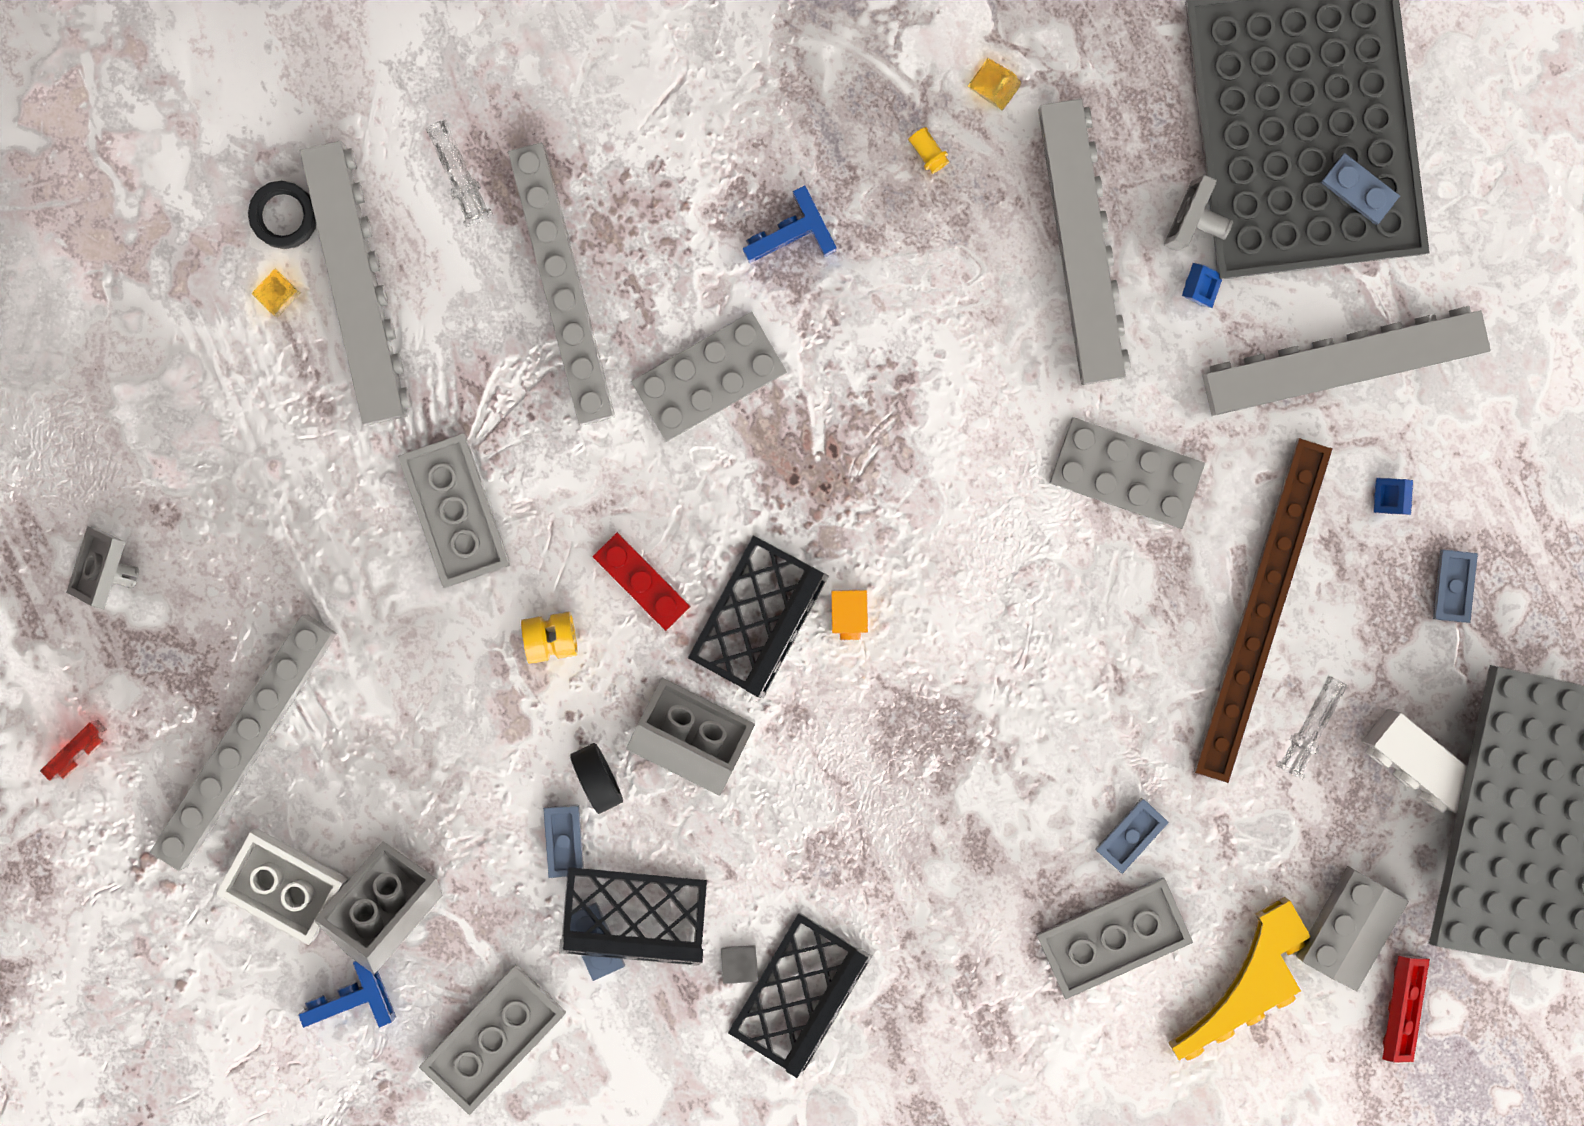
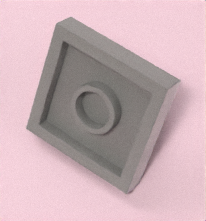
M1203 175L1191 181L1163 244L1164 246L1175 251L1189 246L1196 228L1223 240L1226 239L1233 221L1205 209L1217 180Z
M87 526L66 593L90 606L104 609L112 583L133 588L137 581L132 580L130 577L122 576V574L138 578L139 568L119 563L126 542L100 529Z

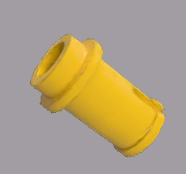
M927 127L921 128L908 138V141L924 161L925 170L929 169L934 174L949 163L947 151L942 152Z

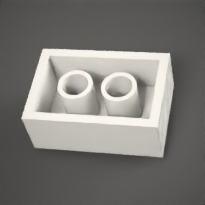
M1387 709L1363 738L1362 742L1369 747L1365 753L1380 765H1384L1387 768L1391 765L1396 770L1392 775L1408 788L1411 787L1414 790L1419 788L1423 791L1419 797L1435 810L1438 809L1444 813L1447 809L1457 813L1467 766L1402 713Z
M257 828L249 833L216 894L309 945L317 938L321 930L314 919L347 883L348 878Z

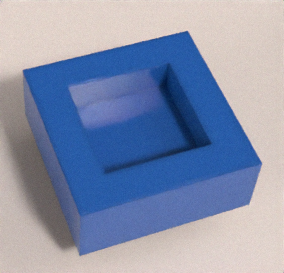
M1193 263L1189 276L1186 279L1182 296L1201 306L1213 308L1222 279H1219V273L1205 265Z
M1376 478L1374 513L1411 515L1413 480Z

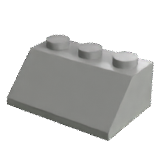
M662 678L639 720L626 749L720 796L755 724Z
M383 841L318 914L314 921L349 957L375 975L443 895L434 876Z
M1347 866L1309 932L1311 938L1304 941L1306 946L1298 951L1296 957L1331 979L1358 991L1409 900Z

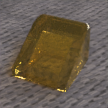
M987 58L968 87L998 109L1003 110L1022 83L1014 72Z
M275 268L251 294L273 316L278 318L299 296L301 291Z

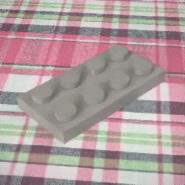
M750 312L631 382L663 438L668 442L786 374L787 371L753 312Z
M1072 417L1050 484L1183 529L1205 462Z
M465 433L398 456L443 588L510 566Z
M1164 877L1036 934L1065 1000L1193 943Z
M515 965L419 1068L470 1115L566 1014V1011L521 968Z

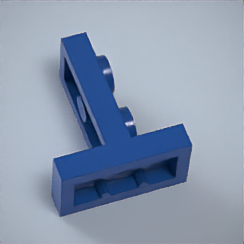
M805 185L793 191V197L803 218L798 220L796 215L777 224L778 231L768 236L763 231L747 239L748 246L742 249L749 264L810 233L813 234L824 257L837 251V247Z
M354 961L353 965L362 986L358 987L357 982L338 989L339 996L326 1000L325 996L322 995L305 1003L306 1009L298 1014L303 1028L369 1002L379 1028L392 1023L396 1015L379 972L377 971L374 975Z

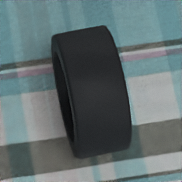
M282 180L269 182L258 189L250 200L248 209L250 227L259 239L272 247L281 249L298 247L306 242L316 229V220L310 194L295 183ZM282 194L290 195L297 199L302 206L304 214L302 224L298 230L284 236L276 235L269 231L264 224L262 216L264 206L268 200Z
M592 743L570 754L578 780L596 813H603L623 803V797L618 784L597 744Z

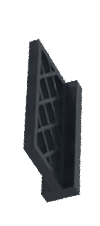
M753 535L688 659L738 685L754 696L764 698L829 575ZM757 546L769 551L773 566L754 571L751 557ZM775 555L786 560V562L778 564ZM748 565L750 573L742 575ZM795 565L804 570L798 584L788 587L784 586L780 568ZM775 571L780 589L761 595L756 576ZM751 578L756 597L738 602L735 593L738 581ZM794 590L790 599L788 600L786 592ZM782 594L785 605L782 614L768 618L763 599ZM730 596H731L732 601H733V604H730V605H727V606H726V604H727V602H728V600H729V598H730ZM758 601L763 620L745 625L740 606ZM735 608L740 627L722 633L718 621L721 613ZM777 621L774 629L772 630L770 623ZM765 625L769 637L766 644L752 649L747 630ZM715 627L717 634L710 636L713 628ZM742 632L747 651L728 656L723 637ZM719 640L723 654L722 659L709 662L699 656L706 642ZM761 652L755 661L754 653ZM749 656L752 670L746 681L734 675L731 660ZM725 663L727 671L717 665Z
M568 867L559 954L698 966L703 963L704 949H702L707 880ZM575 876L589 877L598 888L584 901L574 890ZM597 878L609 880L602 885ZM614 880L624 881L632 891L619 904L605 889ZM631 881L643 882V884L636 888ZM649 883L658 884L667 894L654 907L639 892ZM666 885H675L677 887L671 892ZM683 886L697 887V903L686 910L674 894ZM601 892L614 908L599 920L586 903ZM634 895L648 910L635 923L632 922L621 908ZM574 898L579 905L572 910ZM669 898L683 914L670 926L655 911ZM580 908L595 923L586 932L570 931L571 917ZM695 909L696 920L690 914ZM615 911L630 926L621 935H611L602 924ZM650 914L664 929L656 938H646L637 928V925ZM685 917L695 928L694 942L680 941L671 930ZM598 927L603 934L591 932ZM633 930L638 937L626 935ZM667 933L672 940H665L661 938Z
M798 913L728 1034L780 1065L795 1078L801 1077L871 960L872 955L862 949H858L808 917ZM801 924L814 931L817 945L798 949L795 934ZM820 935L830 940L831 942L822 944ZM792 943L793 951L785 953L789 944ZM836 944L848 952L841 965L828 968L823 947ZM818 949L823 969L804 974L799 953ZM794 955L799 975L781 979L777 966L779 961L783 957ZM837 970L835 976L831 981L829 972ZM774 972L776 981L767 983ZM824 973L827 983L825 993L810 998L805 977ZM800 979L805 999L787 1003L782 983ZM777 985L781 1005L763 1009L760 998L762 990L765 987ZM820 1000L813 1010L812 1001ZM756 1002L758 1011L749 1013ZM806 1003L810 1016L806 1025L793 1028L788 1007ZM783 1009L787 1029L769 1033L764 1013ZM759 1015L764 1035L751 1038L739 1030L747 1017ZM802 1030V1032L796 1040L794 1032ZM789 1033L792 1048L786 1059L773 1051L770 1037ZM765 1039L767 1047L757 1041Z

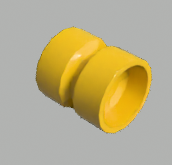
M571 612L552 614L547 621L541 616L521 620L524 649L529 664L548 661L553 654L558 659L578 655L576 633ZM554 632L556 633L557 640L550 642L549 633Z

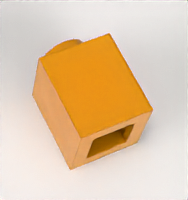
M831 590L832 633H840V640L861 639V633H868L867 590Z

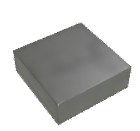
M756 945L721 948L723 984L758 982Z

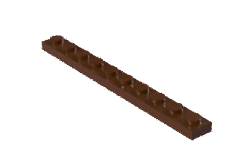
M1300 438L1296 441L1193 771L1197 774L1229 783L1333 448Z

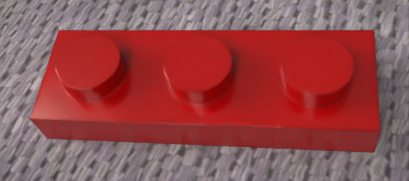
M618 532L592 556L665 631L691 607Z
M1398 956L1397 965L1394 969L1395 981L1392 999L1388 1006L1389 1019L1387 1031L1383 1038L1384 1051L1382 1060L1393 1063L1414 1062L1430 962L1428 958Z

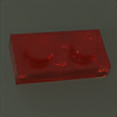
M99 720L89 722L40 772L49 781L59 777L63 780L66 779L77 769L79 765L75 761L84 752L90 755L104 742L101 736L107 729Z

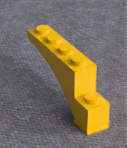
M1283 897L1255 913L1258 922L1250 948L1230 986L1207 1014L1188 1030L1168 1042L1178 1060L1185 1058L1188 1061L1198 1057L1205 1051L1203 1047L1213 1041L1217 1043L1224 1042L1235 1034L1234 1029L1244 1023L1247 1026L1256 1024L1265 1018L1264 1012L1274 1006H1277L1278 1009L1283 1008L1296 1000L1294 995L1301 992L1281 954L1286 952L1287 955H1291L1306 946L1304 941L1311 938L1288 898Z

